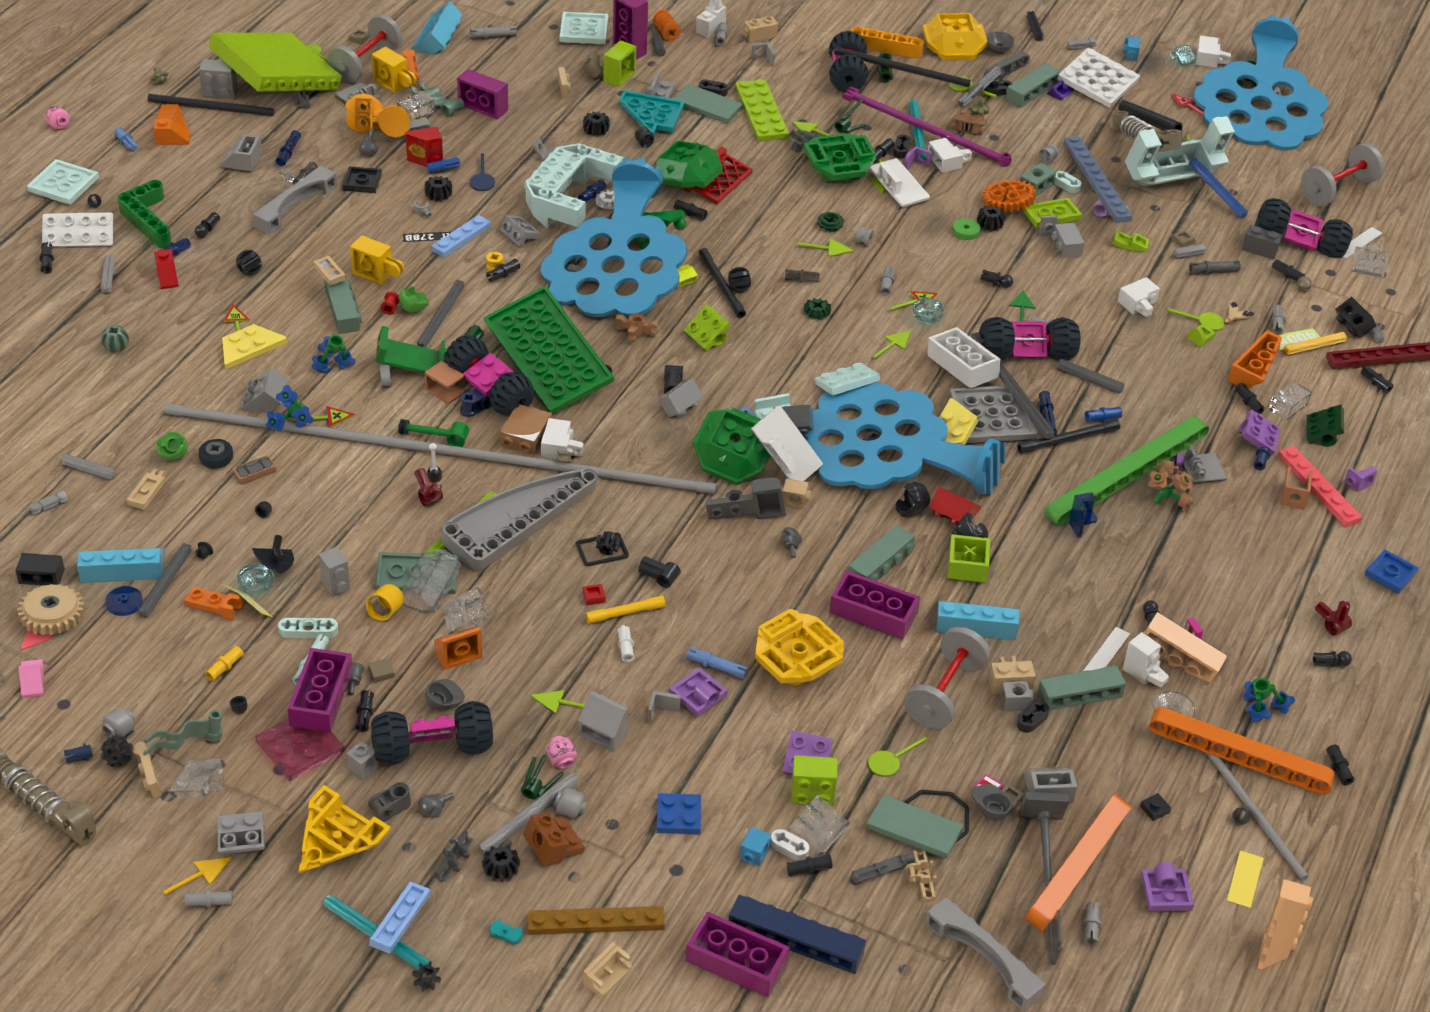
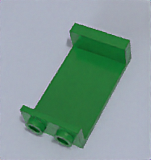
M381 326L377 338L375 362L424 374L425 371L440 361L445 362L447 349L445 348L444 340H441L437 351L388 339L389 327Z

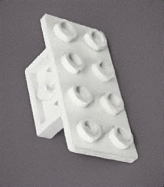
M897 158L874 164L870 167V171L901 207L930 199L929 194Z
M113 213L43 214L42 243L48 242V247L50 243L53 247L113 246Z
M781 406L775 407L751 428L788 479L804 481L823 465L822 461Z

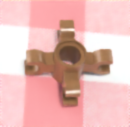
M631 314L629 319L623 315H617L615 321L621 322L616 323V329H628V341L635 342L636 337L643 336L644 332L652 336L657 335L658 330L652 327L657 328L658 322H645L644 314Z

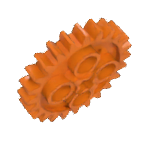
M1006 179L1005 182L999 180V183L993 182V185H988V188H984L982 192L984 205L988 207L991 205L993 207L998 206V209H1003L1004 213L1007 210L1013 212V210L1019 211V208L1026 209L1025 206L1030 207V204H1034V200H1036V189H1034V186H1031V183L1026 184V181L1021 182L1020 179L1018 181H1014V179L1008 181Z

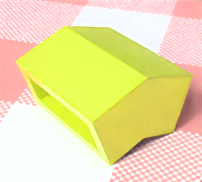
M686 264L677 269L680 276L677 288L696 282L698 274L692 266Z

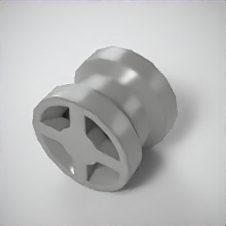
M1047 144L1039 151L1038 155L1043 163L1048 164L1059 155V150L1054 144Z
M860 226L856 233L855 242H862L869 246L873 239L874 230H866Z

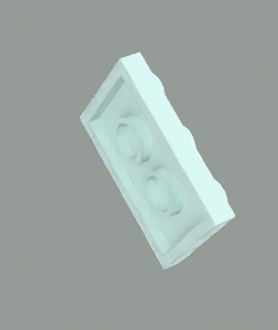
M855 363L851 367L839 368L835 372L823 373L821 376L815 377V384L831 395L880 381L879 373L863 363Z

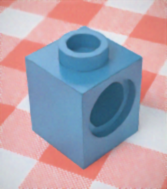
M751 826L741 844L740 859L760 867L770 849L771 834Z

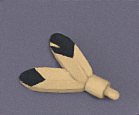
M1232 302L1229 305L1228 316L1224 322L1231 323L1233 320L1249 319L1254 316V313L1251 311L1238 312L1237 303Z

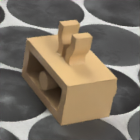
M1011 656L1010 662H1006L1004 657H1000L999 662L991 663L988 680L992 695L1001 694L1003 682L1027 681L1029 689L1033 691L1036 675L1032 661L1016 662V657Z

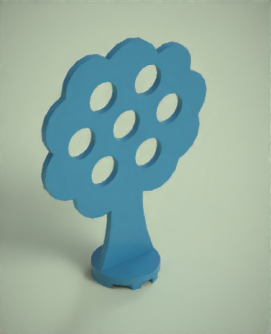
M1269 15V18H1265L1260 22L1257 21L1253 28L1252 43L1256 48V65L1244 61H1234L1227 64L1224 68L1208 71L1203 77V83L1194 91V101L1197 106L1205 110L1203 118L1208 125H1210L1215 117L1227 116L1235 131L1233 137L1242 143L1249 145L1267 143L1279 150H1293L1301 146L1304 139L1314 138L1320 134L1323 129V119L1321 116L1325 114L1328 108V99L1318 89L1308 86L1304 74L1298 70L1283 67L1286 57L1297 45L1299 30L1290 22L1289 18L1285 17L1283 19L1275 17L1276 15ZM1242 78H1248L1256 82L1257 87L1245 89L1240 87L1237 81ZM1276 85H1284L1289 87L1293 93L1281 96L1276 94L1272 88ZM1221 92L1230 93L1235 96L1236 101L1232 103L1221 102L1216 98V94ZM1255 99L1266 100L1270 103L1271 108L1267 110L1256 109L1251 105V101ZM1294 104L1305 109L1307 114L1302 117H1295L1290 115L1286 109ZM1234 113H1241L1246 115L1250 121L1246 124H1237L1231 121L1229 116ZM1270 120H1278L1286 126V129L1283 131H1273L1265 123Z
M628 157L624 158L621 163L614 167L612 183L615 201L612 220L605 217H595L580 224L576 230L562 234L553 244L552 253L542 262L541 274L544 280L550 283L549 291L560 305L576 303L579 311L591 317H605L615 312L626 317L635 313L643 315L654 307L657 299L669 295L678 286L680 276L677 269L684 263L687 257V247L683 239L674 234L667 233L663 220L656 216H643L649 200L659 194L663 183V175L658 167L655 169L647 164L646 159L629 160ZM605 236L612 240L610 246L603 250H593L590 248V243L595 238ZM645 237L650 240L649 245L643 250L633 251L628 248L629 242L634 238ZM582 258L587 261L585 268L578 272H568L565 270L566 264L572 259ZM620 259L624 261V267L616 273H606L602 270L603 265L609 260ZM655 259L663 263L662 268L656 273L647 274L641 271V266L649 260ZM586 281H596L599 283L598 290L593 294L581 295L577 292L578 287ZM631 281L638 284L637 291L629 296H621L616 293L617 287L624 282Z
M871 383L836 395L825 392L819 399V409L813 411L814 430L802 434L823 463L818 468L819 476L824 482L834 486L855 485L863 489L881 488L892 481L912 479L920 473L922 462L964 478L974 484L976 493L991 495L993 493V484L998 485L1000 463H1005L1006 456L1005 443L993 438L988 439L984 446L946 442L948 434L947 425L940 417L933 415L934 406L932 400L927 395L911 390L896 391L891 386L883 383ZM889 403L896 405L899 410L892 415L886 416L878 414L875 408L881 404ZM845 408H855L861 412V415L854 420H843L837 416L838 412ZM907 423L914 424L920 428L917 434L911 436L900 435L895 430L898 426ZM871 428L878 430L881 436L872 441H865L859 439L857 433L863 429ZM834 433L842 436L843 441L834 446H826L821 444L819 439L825 434ZM894 449L901 452L902 457L894 462H885L878 458V454L884 450ZM847 454H857L864 459L860 465L854 467L844 466L839 462Z

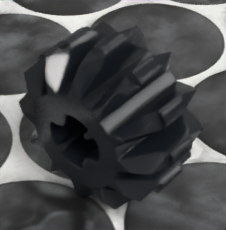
M599 111L587 113L583 119L584 131L588 135L593 134V136L606 134L610 128L609 116Z
M442 175L440 177H430L425 181V194L429 200L434 199L435 202L437 200L442 202L443 199L448 200L452 196V183L448 180V177L443 178Z
M984 206L978 212L977 223L984 230L998 231L1004 225L1005 213H1003V209H998V206Z
M501 843L498 848L491 846L490 851H485L482 861V867L486 876H491L493 881L499 878L501 882H503L504 878L511 880L512 875H517L520 865L517 851L511 850L510 845L504 848Z

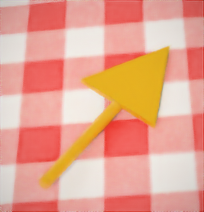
M231 857L193 862L199 872L164 890L163 894L166 895L201 875L211 885L231 860Z

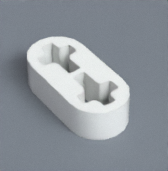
M777 829L772 832L770 845L774 850L795 861L804 860L805 857H808L809 844L805 840L783 829Z

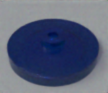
M132 586L117 587L106 596V608L110 613L118 616L133 614L138 611L143 603L142 594L137 588Z

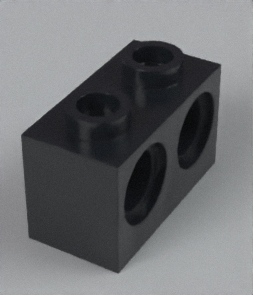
M1352 296L1335 309L1338 322L1341 325L1345 324L1350 334H1355L1358 338L1363 337L1376 327L1373 316Z

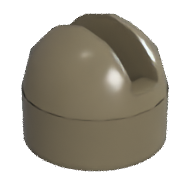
M1300 277L1297 281L1299 290L1305 292L1311 288L1312 283L1309 277Z

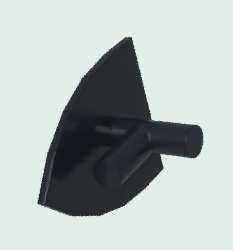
M275 535L272 549L252 548V551L257 560L263 565L282 574L292 567L294 555L291 549H280L283 537Z

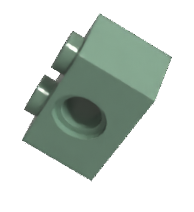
M1040 163L1022 174L1020 180L1021 182L1026 181V184L1031 183V186H1034V189H1036V196H1038L1055 184L1057 171Z

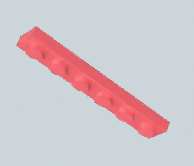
M1295 446L1279 451L1278 457L1287 467L1291 466V471L1305 485L1310 470L1313 471L1310 491L1344 527L1361 522L1362 516Z

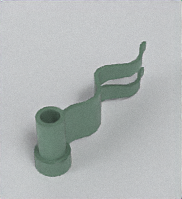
M418 81V84L423 92L417 91L412 85L409 87L415 95L419 96L425 93L434 106H441L440 109L444 116H449L454 111L464 107V101L461 98L456 100L445 99L438 87L434 86L428 89L421 81Z
M212 710L209 712V718L206 720L187 721L178 733L163 730L153 732L148 738H145L144 743H148L156 737H164L175 742L155 741L143 752V755L150 753L156 747L177 750L181 748L184 740L188 737H205L210 742L219 741L222 737V713L218 710Z

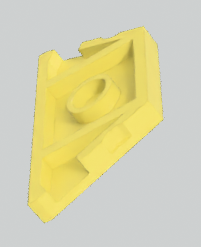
M255 324L222 337L225 368L227 370L287 344V337Z
M953 398L949 399L939 416L948 428L945 441L965 445L978 423L977 416Z

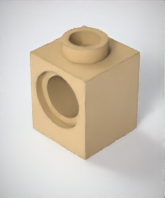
M786 478L782 492L784 504L804 509L805 503L810 501L811 491L808 490L809 482Z

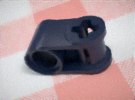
M476 388L460 396L462 402L460 413L466 417L474 416L492 406L489 396L486 397Z

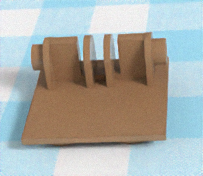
M960 112L952 117L955 121H952L951 127L954 130L960 131L963 128V132H965L967 123H969L968 133L971 130V133L979 135V133H983L981 125L983 126L988 120H985L980 115L972 117L969 116V113Z

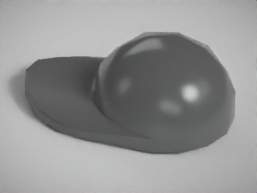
M449 679L432 681L426 687L424 694L426 703L436 710H445L450 706L460 704L465 698L460 687Z
M985 784L977 786L971 791V797L981 807V811L987 818L1002 820L1010 814L1012 801L997 786Z

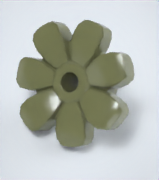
M979 98L978 101L973 102V105H970L969 109L973 113L983 116L984 113L989 112L990 106L984 105V99Z

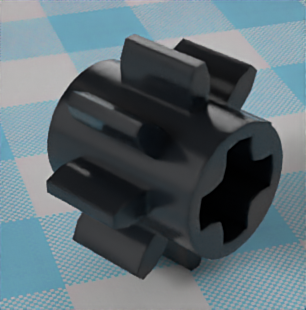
M604 531L603 536L598 534L596 548L599 549L600 553L612 555L613 551L618 552L620 538H617L614 532Z
M429 961L428 965L419 963V971L415 970L412 972V976L417 977L413 985H420L422 992L425 991V988L434 990V982L439 983L441 981V977L436 976L440 968L436 967L434 969L431 966V961ZM425 973L427 976L431 975L430 980H428L426 977L422 978L423 974Z

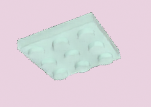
M563 12L560 42L606 44L608 14Z
M55 159L27 185V191L71 205L99 178V173Z

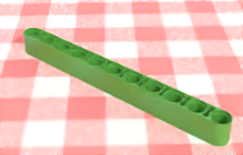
M1196 416L1188 418L1051 502L1046 507L1044 514L1057 526L1066 524L1158 467L1159 465L1156 462L1162 463L1163 460L1174 457L1203 439L1209 432V426Z

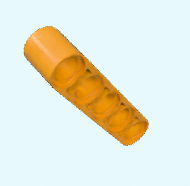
M853 27L851 29V32H857L863 37L868 50L911 58H920L922 56L924 41L921 38L862 27Z

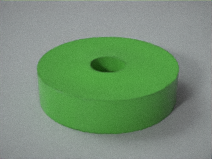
M963 218L954 222L953 234L957 238L973 240L979 236L980 226L976 221Z

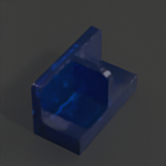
M1093 492L1074 496L1069 524L1077 537H1082L1084 525L1097 522V516L1093 511L1095 501Z

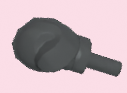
M371 128L369 136H364L359 146L360 153L365 156H372L378 151V147L375 145L376 140L372 139L375 128Z
M786 527L781 532V538L785 548L790 550L791 558H796L795 549L802 542V537L796 529Z
M352 663L353 671L348 685H350L349 695H354L355 685H360L364 671L360 663Z
M439 793L425 795L418 801V808L425 816L436 818L441 814L445 801L454 798L453 793L441 796Z

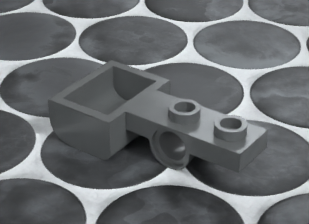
M777 478L753 480L752 494L743 495L740 490L734 489L727 492L725 498L706 500L709 519L756 513L757 519L786 516L781 483Z

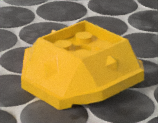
M941 13L935 15L927 24L923 25L922 31L927 47L938 54L942 60H974L987 46L983 25L979 24L971 13Z
M788 609L759 626L755 659L781 684L788 683L797 687L804 682L821 677L824 673L841 664L843 661L844 641L818 617Z

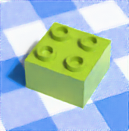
M620 40L604 54V82L620 87L636 73L635 45Z
M951 534L947 578L986 583L989 570L990 539Z
M794 755L791 803L834 805L837 785V758Z

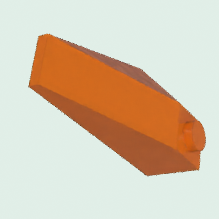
M178 104L161 105L154 123L156 145H189L190 131Z

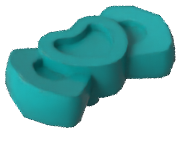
M500 919L490 925L492 937L510 942L512 945L522 940L523 931L521 927L512 928L510 925H504Z

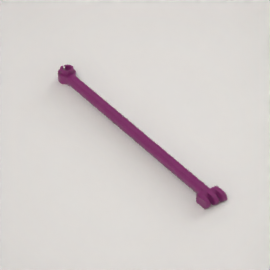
M849 87L842 95V98L849 102L853 100L859 102L863 98L862 104L939 137L947 138L953 143L995 160L1001 166L1008 167L1011 164L1012 158L1007 152L999 154L861 95L856 88Z

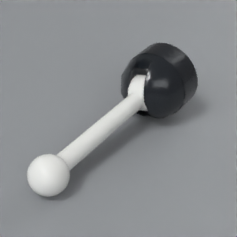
M435 443L429 445L432 466L427 470V475L433 483L439 482L442 479V471L436 466L435 450L437 446Z

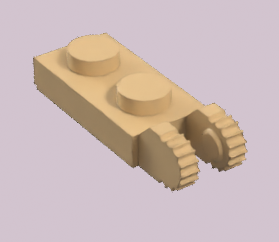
M140 741L133 746L137 757L140 773L142 776H146L145 779H142L146 792L151 791L154 799L162 794L150 754L143 755V752L147 750V746L144 742Z

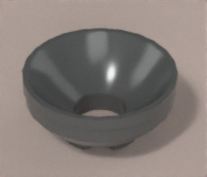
M992 32L987 36V45L997 54H1003V52L1013 47L1014 37L1006 32Z

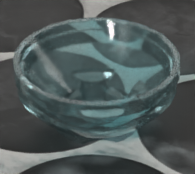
M931 298L917 300L913 305V315L921 323L928 325L940 321L945 312L943 304Z
M262 563L249 564L238 572L237 582L244 592L259 595L272 587L274 572ZM255 583L262 584L260 588L251 587Z

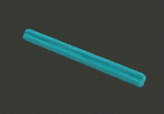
M912 99V101H909L910 115L921 120L918 102ZM912 125L915 146L925 149L923 130ZM924 153L919 154L921 159L927 157Z
M331 894L323 901L326 908L369 937H372L379 927ZM400 940L392 950L394 954L418 970L419 963L428 965L430 961Z

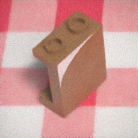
M524 405L515 408L500 431V445L534 455L536 453V444L546 429L548 419H552V413Z

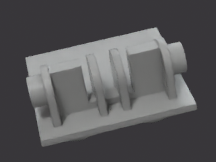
M361 82L335 94L346 103L356 94L365 93L375 98L380 97L375 91L377 89L375 84L370 83L366 86Z
M1189 447L1187 449L1186 455L1183 456L1182 464L1186 472L1192 476V483L1227 480L1216 453L1197 454L1195 448Z

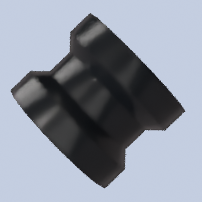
M641 127L635 132V139L641 147L647 148L653 144L654 137L648 128Z

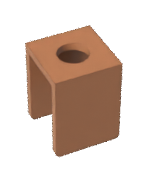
M440 361L425 371L426 390L445 403L450 404L464 393L463 389L455 385V383L464 378V375L449 367L445 362Z
M1288 466L1283 482L1280 504L1305 509L1310 495L1313 471L1310 470L1305 489L1289 486L1291 466ZM1292 494H1298L1301 497V499L1295 501L1292 500L1290 496Z

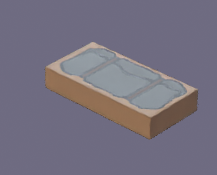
M266 455L232 469L240 484L275 472L276 466L269 456Z

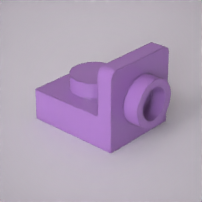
M1371 466L1357 472L1351 467L1347 471L1345 482L1359 492L1374 484L1377 469Z

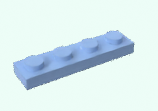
M477 215L431 245L432 251L443 258L447 257L489 229L491 221Z
M410 882L370 938L369 946L390 954L429 898L431 889Z

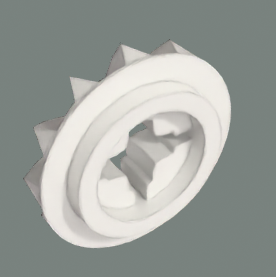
M601 191L600 194H597L596 204L599 207L614 209V191Z

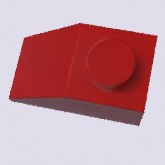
M172 250L154 252L161 290L179 287Z

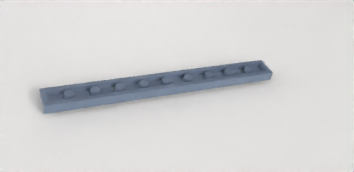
M1078 136L1064 138L1065 147L1115 223L1132 222V214L1081 138Z

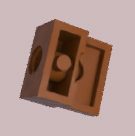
M550 813L531 815L523 832V836L542 866L561 863L565 856L582 854L585 849L566 817L553 818Z

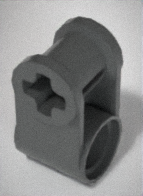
M397 782L382 792L374 794L368 801V807L377 813L379 820L385 822L410 807L409 787L406 783Z

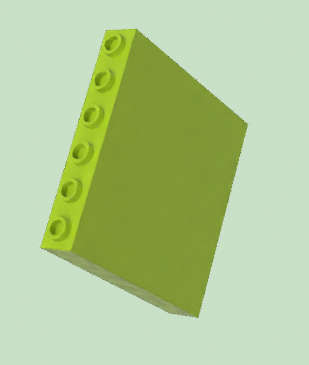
M211 33L208 48L258 92L339 89L342 75L292 33Z

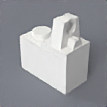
M710 0L705 11L696 17V33L709 38L718 30L719 24L725 22L726 6L722 5V0Z
M1200 35L1196 65L1217 68L1218 64L1230 63L1231 53L1220 50L1218 38Z
M947 138L929 142L928 151L932 152L931 160L942 173L961 169L963 163L971 161L972 152L969 149L959 150Z
M1145 277L1120 288L1118 302L1133 315L1140 313L1145 317H1149L1153 311L1151 304L1157 302L1160 288Z
M548 419L541 441V457L556 459L558 457L557 451L574 453L572 456H582L584 444L583 442L572 440L574 429H571V421Z
M1141 632L1129 642L1122 670L1144 685L1151 682L1161 688L1169 679V675L1159 667L1161 662L1159 661L1161 645Z

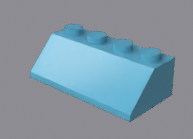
M450 1L429 17L411 49L428 54H435L438 51L442 52L447 47L446 43L452 38L451 35L456 31L455 27L461 22L462 13Z
M150 548L79 552L77 568L80 582L159 579L163 573L165 549Z
M937 600L936 632L945 633L953 627H965L975 631L981 637L1016 640L1019 626V609Z

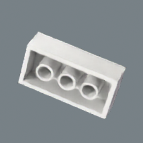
M956 327L928 338L927 356L969 388L999 378L1000 358Z

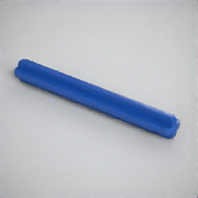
M1194 157L1190 160L1189 165L1240 218L1245 217L1248 211L1197 158Z

